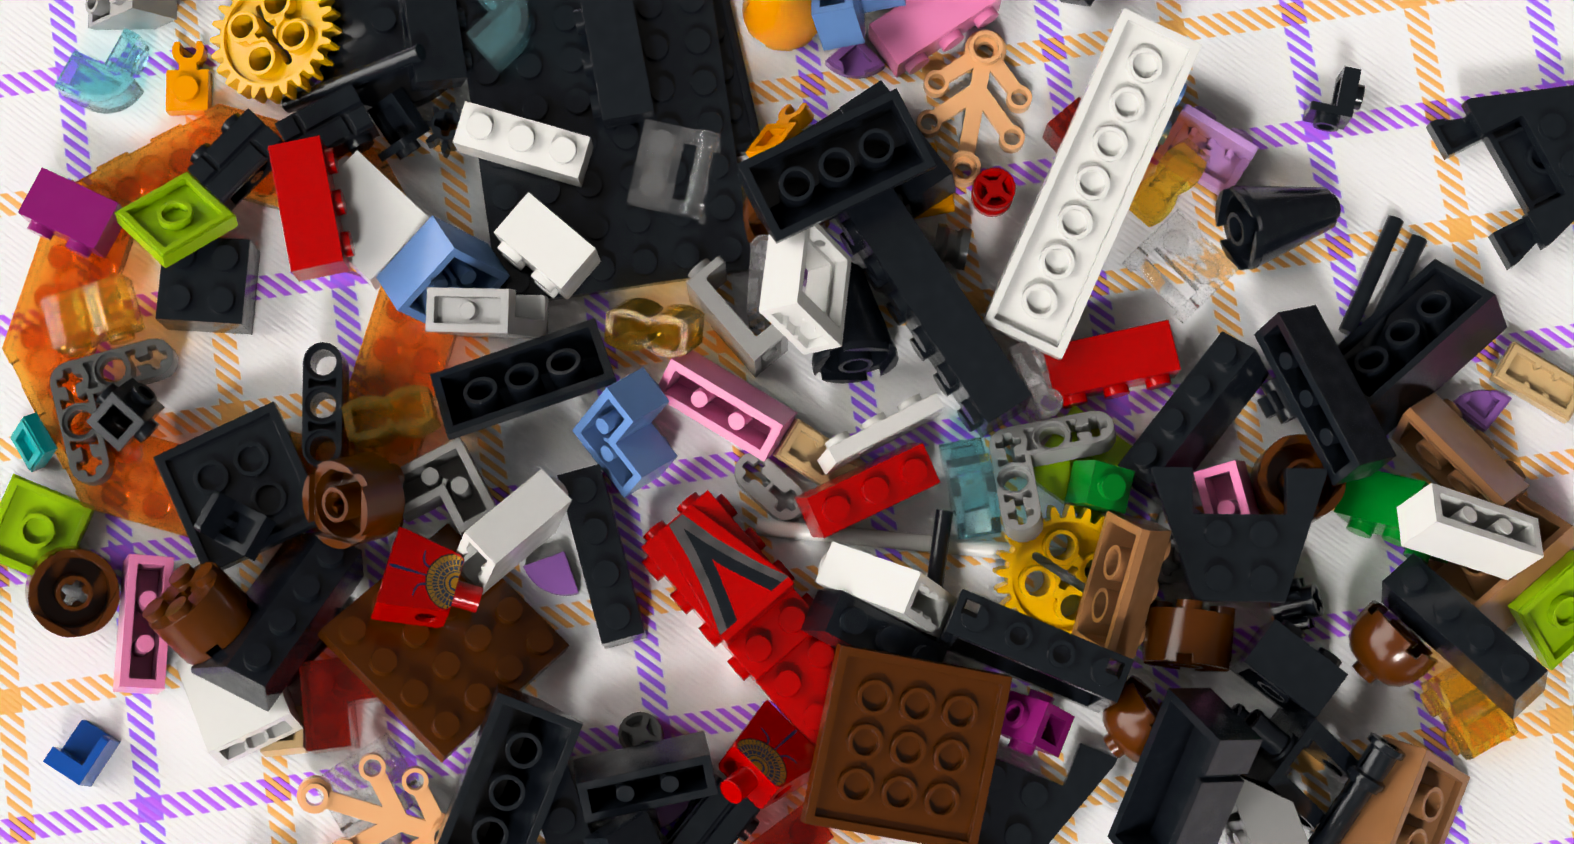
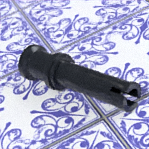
M1371 732L1368 736L1369 745L1356 765L1350 764L1347 768L1348 773L1346 775L1348 780L1321 819L1314 833L1308 839L1309 844H1339L1372 794L1377 795L1385 788L1383 781L1396 761H1403L1406 754L1388 740Z

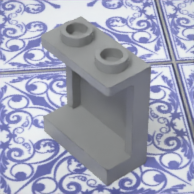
M720 255L711 262L708 258L702 260L689 272L688 276L691 279L686 282L689 302L755 378L788 351V339L771 324L758 336H755L716 291L727 281L726 264Z
M427 287L425 332L466 337L539 338L547 335L549 299L545 295H516V290Z

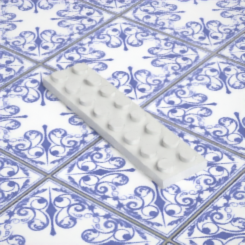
M1126 8L1120 11L982 321L986 327L1057 360L1063 358L1202 44Z

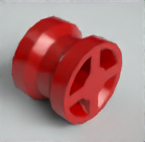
M1000 168L983 170L976 177L971 191V201L974 208L980 214L987 217H997L1004 214L1010 208L1015 195L1016 185L1013 177L1007 171Z

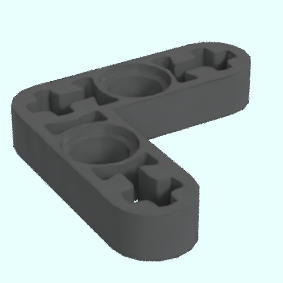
M158 338L147 339L67 361L58 365L53 370L50 377L53 400L69 467L73 476L79 481L90 486H97L107 482L114 471V460L108 441L93 428L84 435L74 434L71 429L72 419L81 412H87L92 415L99 407L95 402L96 399L112 383L119 387L133 377L138 383L147 385L171 377L178 366V355L175 349L167 342ZM156 349L161 354L167 355L166 359L161 360V368L157 370L151 364L137 366L141 375L136 376V367L130 358L131 355H135V359L139 362L152 359V351ZM112 360H121L126 366L124 377L117 382H108L103 375L105 366ZM73 373L78 378H82V382L76 384V392L78 398L83 401L88 399V403H75L73 393L66 387H62V384L69 381L68 374ZM67 403H71V404H72V405H70V406H68V407L66 408V404H67ZM97 440L99 442L98 444H91ZM77 444H89L93 457L102 460V464L96 467L95 475L92 476L88 471L82 470V466L88 464L89 459L84 448L79 447L76 449Z

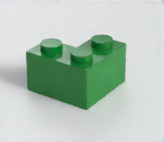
M1377 471L1370 477L1346 483L1345 493L1335 507L1334 513L1348 523L1346 526L1347 530L1364 538H1371L1372 534L1381 535L1387 542L1404 548L1403 555L1407 558L1414 553L1425 564H1428L1429 560L1448 564L1446 560L1401 546L1397 507L1429 485L1426 481Z

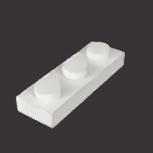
M934 393L924 399L921 398L920 394H916L897 406L899 412L889 417H886L884 412H881L862 423V431L850 436L848 431H844L829 439L825 443L827 449L817 460L825 475L932 421L945 408L938 394Z

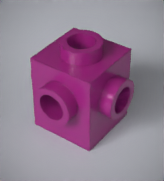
M1030 689L1027 696L1010 690L1001 735L1010 739L1007 747L1024 755L1032 757L1034 751L1037 750L1059 758L1075 716L1053 705L1055 698L1045 693Z

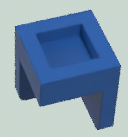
M81 720L63 748L53 746L43 762L76 784L91 787L120 744V741L91 722Z

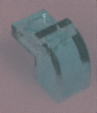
M477 0L488 13L466 34L470 43L499 73L523 52L529 42L532 20L526 0Z
M124 28L105 64L74 50L54 87L65 99L92 112L110 114L125 110L138 101L144 93V90L136 82L134 76L135 74L139 75L146 67L150 48L139 34Z
M981 437L939 444L940 459L948 484L950 511H953V522L958 540L1001 533L999 501L989 453L985 452Z

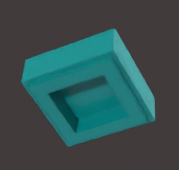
M37 412L24 416L10 436L31 472L45 468L58 449Z

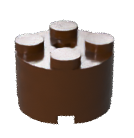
M1295 434L1284 436L1274 442L1256 460L1252 468L1250 481L1257 506L1263 514L1284 515V469H1324L1307 435ZM1328 475L1326 476L1311 523L1317 521L1338 505L1345 493L1346 483L1333 486Z
M361 452L324 461L317 465L319 467L316 471L309 474L304 482L302 502L308 523L315 522L321 532L316 535L323 543L330 547L345 549L381 539L397 532L399 527L403 526L405 507L403 491L404 473L399 465L395 463L390 464L385 458L376 453Z
M79 546L57 547L44 554L32 566L25 584L26 602L36 620L51 633L67 638L85 636L102 629L114 616L120 600L118 579L111 565L95 552ZM76 580L80 581L78 588L83 592L80 599L72 597L68 602H65L66 594L61 590L65 584L73 585Z
M205 562L195 567L186 563L172 573L169 578L171 585L161 597L151 601L143 611V617L148 621L150 628L188 664L195 665L210 659L211 657L206 652L218 644L224 649L240 634L252 614V610L247 606V603L253 602L216 563Z
M1176 599V607H1173L1172 602L1155 600L1150 604L1145 621L1146 632L1142 649L1143 663L1178 670L1182 667L1194 668L1195 671L1228 672L1232 658L1236 609L1227 606H1209L1208 611L1203 609V602L1198 600Z

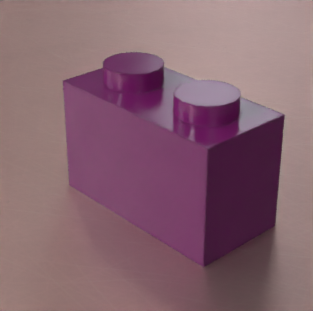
M43 167L17 212L29 222L27 230L51 241L53 235L67 241L65 245L67 249L89 259L91 253L106 259L122 229L117 223L114 213L123 208L118 202Z

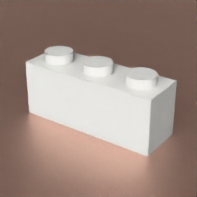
M467 101L464 103L453 139V144L460 153L578 187H582L593 151L591 137Z
M1430 483L1397 507L1401 546L1505 580H1509L1544 557L1539 522L1536 517L1434 483Z

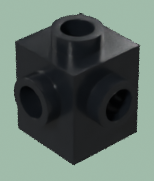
M132 377L119 387L115 383L109 385L96 399L95 402L99 407L86 422L117 451H121L135 439L143 443L158 428L160 424L154 419L165 406L157 400L155 393L148 386L138 383Z

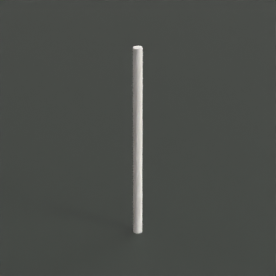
M757 518L756 525L758 536L828 543L833 541L839 544L921 552L931 551L933 536L847 527L826 538L811 536L806 523ZM950 537L948 554L1002 559L996 554V551H1009L1011 545L1008 542ZM1049 547L1052 556H1058L1066 548ZM1038 552L1032 555L1033 560L1037 563L1054 564ZM1093 559L1087 563L1086 568H1091Z

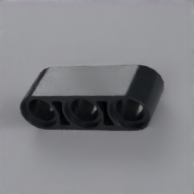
M325 342L316 343L309 347L303 358L302 451L307 462L315 469L319 467L317 466L318 464L322 463V461H317L316 451L319 445L324 442H334L336 446L335 454L329 460L349 456V365L337 347ZM328 356L336 358V366L332 372L326 375L317 374V364L321 359ZM325 399H334L336 408L333 414L326 418L317 417L316 409L319 403Z

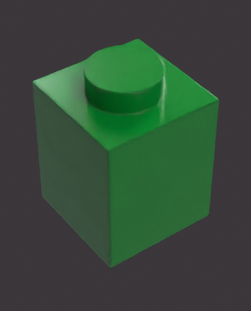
M1074 460L1064 503L1082 508L1086 507L1100 513L1111 511L1125 514L1135 471L1098 460Z

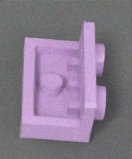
M1185 104L1172 125L1165 143L1158 147L1154 157L1219 196L1222 190L1237 184L1259 147L1252 143L1253 139L1244 131L1237 128L1229 129L1217 122L1216 116L1202 106L1192 107L1189 104Z

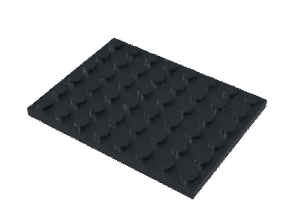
M456 0L457 7H463L466 18V31L461 32L463 48H469L472 58V73H467L470 102L591 137L593 151L582 187L478 158L491 249L510 275L499 289L516 290V295H545L549 301L565 299L559 293L554 299L534 283L535 280L530 276L533 271L525 266L521 271L518 270L501 255L502 252L497 248L500 241L494 231L528 192L595 247L601 260L570 298L687 281L691 279L688 276L689 272L699 262L706 258L711 262L719 255L725 261L726 275L753 271L750 243L747 240L744 228V203L741 183L738 179V163L713 0H633L655 120L607 129L604 127L602 117H593L589 93L597 91L594 75H585L581 51L589 50L587 35H578L573 9L581 8L580 0Z

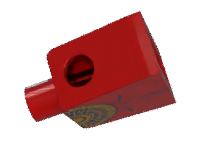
M399 527L391 548L371 619L441 628L446 622L451 606L476 613L483 593V587L459 580L464 563L462 555L406 528Z
M768 700L765 701L718 763L719 770L727 777L720 784L723 796L734 804L740 803L747 797L757 808L764 809L809 781L815 746Z

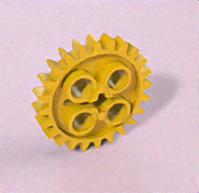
M232 0L233 3L230 7L219 6L218 9L225 15L224 20L213 21L212 23L221 32L220 35L210 38V42L220 48L211 55V58L221 64L216 71L227 79L225 83L247 99L253 98L261 104H265L267 99L276 104H280L284 94L291 100H296L297 87L309 93L311 91L309 79L312 76L320 81L324 79L319 70L321 65L333 66L334 63L327 57L328 51H337L340 49V46L332 42L331 37L342 33V29L332 23L341 16L338 11L331 7L335 0ZM260 9L264 14L263 16L265 20L269 22L271 25H273L274 29H272L271 26L263 20L262 16L260 15ZM304 36L303 41L298 45L300 39ZM279 42L284 49H282L276 44ZM285 50H287V51L289 52V54H290V56H291V58H292V62H291V63H290V60H289V58H288L289 56H288V54H287V52H286Z
M1065 504L1062 515H1059L1055 506L1047 505L1046 518L1043 519V530L1034 540L1017 542L1005 534V540L1011 545L1010 550L996 551L999 557L1006 560L1005 566H998L992 570L995 574L1004 577L1003 582L993 586L994 590L998 593H1007L1008 595L999 604L1010 609L1015 608L1017 612L1071 634L1083 592L1061 580L1059 576L1033 560L1032 555L1035 552L1040 553L1086 584L1085 568L1087 563L1094 557L1105 516L1099 514L1090 522L1091 509L1083 507L1077 517H1075L1074 506L1071 504ZM1064 534L1068 540L1066 550L1058 556H1052L1049 550L1051 540L1056 535ZM1033 571H1041L1043 574L1042 586L1037 591L1027 592L1025 588L1026 577ZM1069 595H1077L1079 600L1077 610L1069 616H1063L1061 612L1062 601Z

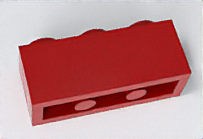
M320 135L268 146L291 272L300 282L351 271L348 257L355 256V250L350 231H343L340 216L347 215V208L342 189L335 190L332 174L339 173L334 148H327Z
M1169 320L1070 341L1061 360H1057L1042 352L1038 356L1050 405L1062 403L1064 409L1088 403L1087 397L1104 394L1105 399L1122 397L1130 393V387L1145 384L1147 390L1163 388L1172 384L1171 378H1175L1181 370Z
M908 443L794 498L811 536L826 538L941 482L924 444Z

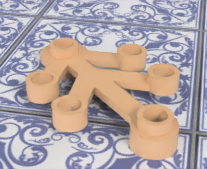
M991 30L974 32L967 39L962 56L941 70L930 71L924 78L923 89L925 93L931 98H941L947 93L949 83L973 70L971 84L933 110L922 111L916 121V126L925 138H932L940 132L942 124L966 109L958 152L952 154L947 163V167L953 174L955 186L961 188L973 185L981 171V163L975 155L982 112L999 134V146L1004 152H1018L1025 141L1023 130L1013 125L987 89L989 74L991 73L1007 93L1006 105L1011 112L1017 114L1024 113L1031 105V91L1018 82L1004 62L1006 44L1003 38ZM982 46H986L992 50L993 54L988 58H983L978 54L977 50ZM938 78L942 80L944 87L934 90L929 86L928 82L931 79ZM1020 93L1026 97L1027 102L1023 105H1017L1012 101L1011 97L1014 94ZM925 118H931L936 122L937 126L932 130H927L922 127L921 121ZM1008 133H1014L1018 136L1019 142L1016 145H1009L1005 142L1004 136ZM964 165L968 167L971 174L966 178L959 177L955 173V169L958 166Z
M375 752L367 753L361 758L359 773L365 780L370 781L382 806L335 792L329 780L319 775L305 778L300 783L297 791L298 804L308 813L316 814L329 809L375 824L350 838H338L332 844H379L400 832L418 837L408 844H434L436 840L434 837L435 833L440 829L446 814L441 812L428 786V774L420 766H411L403 772L402 786L407 793L415 796L425 819L407 814L385 772V759ZM370 759L379 761L381 770L377 774H368L363 767L366 761ZM411 773H419L423 776L424 782L420 787L412 788L407 784L406 779ZM313 788L320 789L324 795L323 800L316 804L309 802L306 797L307 792Z

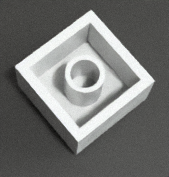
M529 192L494 231L500 241L497 248L502 252L501 255L520 271L525 266L533 271L530 276L535 280L534 283L553 299L559 293L568 300L601 262L595 247Z

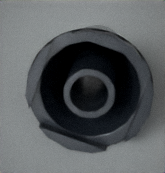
M1235 185L1219 193L1216 202L1215 221L1216 227L1224 225L1227 239L1220 240V244L1229 262L1237 270H1252L1334 228L1340 216L1341 207L1338 198L1325 187Z
M852 261L842 347L812 353V370L814 375L816 376L820 372L822 380L830 383L844 384L868 380L867 372L879 369L880 376L896 367L899 359L897 348L864 271L860 265L854 264Z

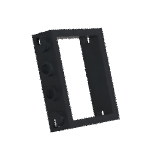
M962 589L955 600L941 636L938 639V643L948 647L950 652L1007 674L1097 713L1118 703L1134 662L1131 658ZM967 600L981 605L978 613L964 608ZM1110 659L1117 661L1115 664L1108 667Z

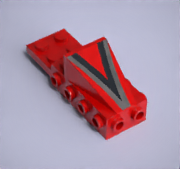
M708 490L701 496L694 492L676 508L680 513L668 524L663 520L658 522L643 536L647 542L641 548L646 558L641 563L658 582L664 577L671 584L675 591L670 596L686 615L693 610L702 620L703 624L698 629L715 648L721 643L732 655L727 662L743 681L750 676L791 724L816 747L836 648L801 630L814 599L807 592L802 597L796 592L793 582L795 580L794 576L780 560H776L773 564L761 551L766 547L765 543L750 526L746 530H742L733 519L738 514L737 511L722 494L715 498Z

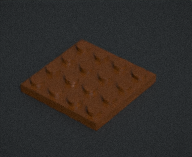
M447 523L429 540L456 552L462 536ZM460 574L459 580L468 583ZM381 578L320 629L318 637L441 763L480 729L498 683L521 692L565 653L569 647V644L503 578L481 596L476 613L451 606L446 622L441 628L371 619L382 582Z
M837 643L800 820L805 824L922 844H978L1013 677L1002 673Z

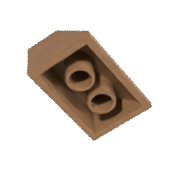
M1433 393L1404 412L1391 439L1438 485L1506 508H1510L1529 488L1530 485L1525 481L1526 476L1519 466L1510 460L1505 462L1493 450L1494 444L1490 438L1481 430H1473L1462 419L1463 415L1460 409L1449 399L1445 398L1442 400L1436 393Z
M1524 494L1509 509L1538 518L1543 558L1509 580L1448 561V564L1429 560L1427 564L1503 632L1516 622L1507 605L1568 551L1574 550L1573 525Z
M1111 511L1106 512L1071 634L1128 658H1135L1138 646L1145 639V621L1150 604L1155 601L1158 594L1159 584L1157 580L1161 566L1170 553L1171 530L1153 521Z
M1383 736L1384 739L1401 749L1406 756L1403 761H1396L1383 781L1385 785L1383 791L1377 795L1372 794L1339 844H1445L1470 777L1428 749Z

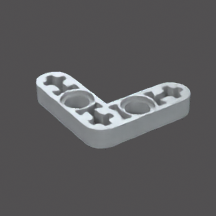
M1088 411L1006 427L992 435L989 441V449L1004 530L1010 539L1017 542H1028L1038 537L1043 530V517L1033 467L1108 452L1116 442L1115 426L1111 416L1102 411ZM1099 428L1101 435L1092 437L1091 430ZM1071 432L1077 433L1078 441L1073 442ZM1051 434L1061 435L1065 438L1063 443L1054 448H1048L1041 444L1042 440ZM1014 445L1016 462L1008 463L1006 446ZM1014 477H1021L1028 481L1027 485L1018 491H1010L1004 487L1006 482ZM1024 505L1027 523L1018 524L1016 506Z

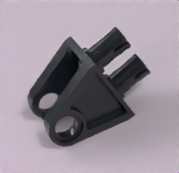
M1240 703L1231 707L1263 739L1249 773L1240 774V777L1292 801L1301 824L1311 830H1316L1325 814L1287 777L1292 770L1291 764L1304 749L1338 776L1342 777L1344 774L1347 777V768L1350 764L1356 765L1358 760L1315 718L1278 708L1269 719L1259 709L1248 712Z

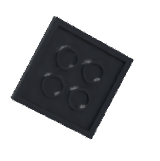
M274 401L153 457L200 564L214 562L222 570H225L249 559L194 529V524L200 516L203 507L215 490L277 522L260 553L317 527L314 521L308 523L303 509V486L309 474L278 405Z

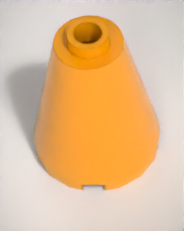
M743 0L742 13L748 32L753 38L755 37L772 50L792 51L806 46L817 34L811 15V0Z

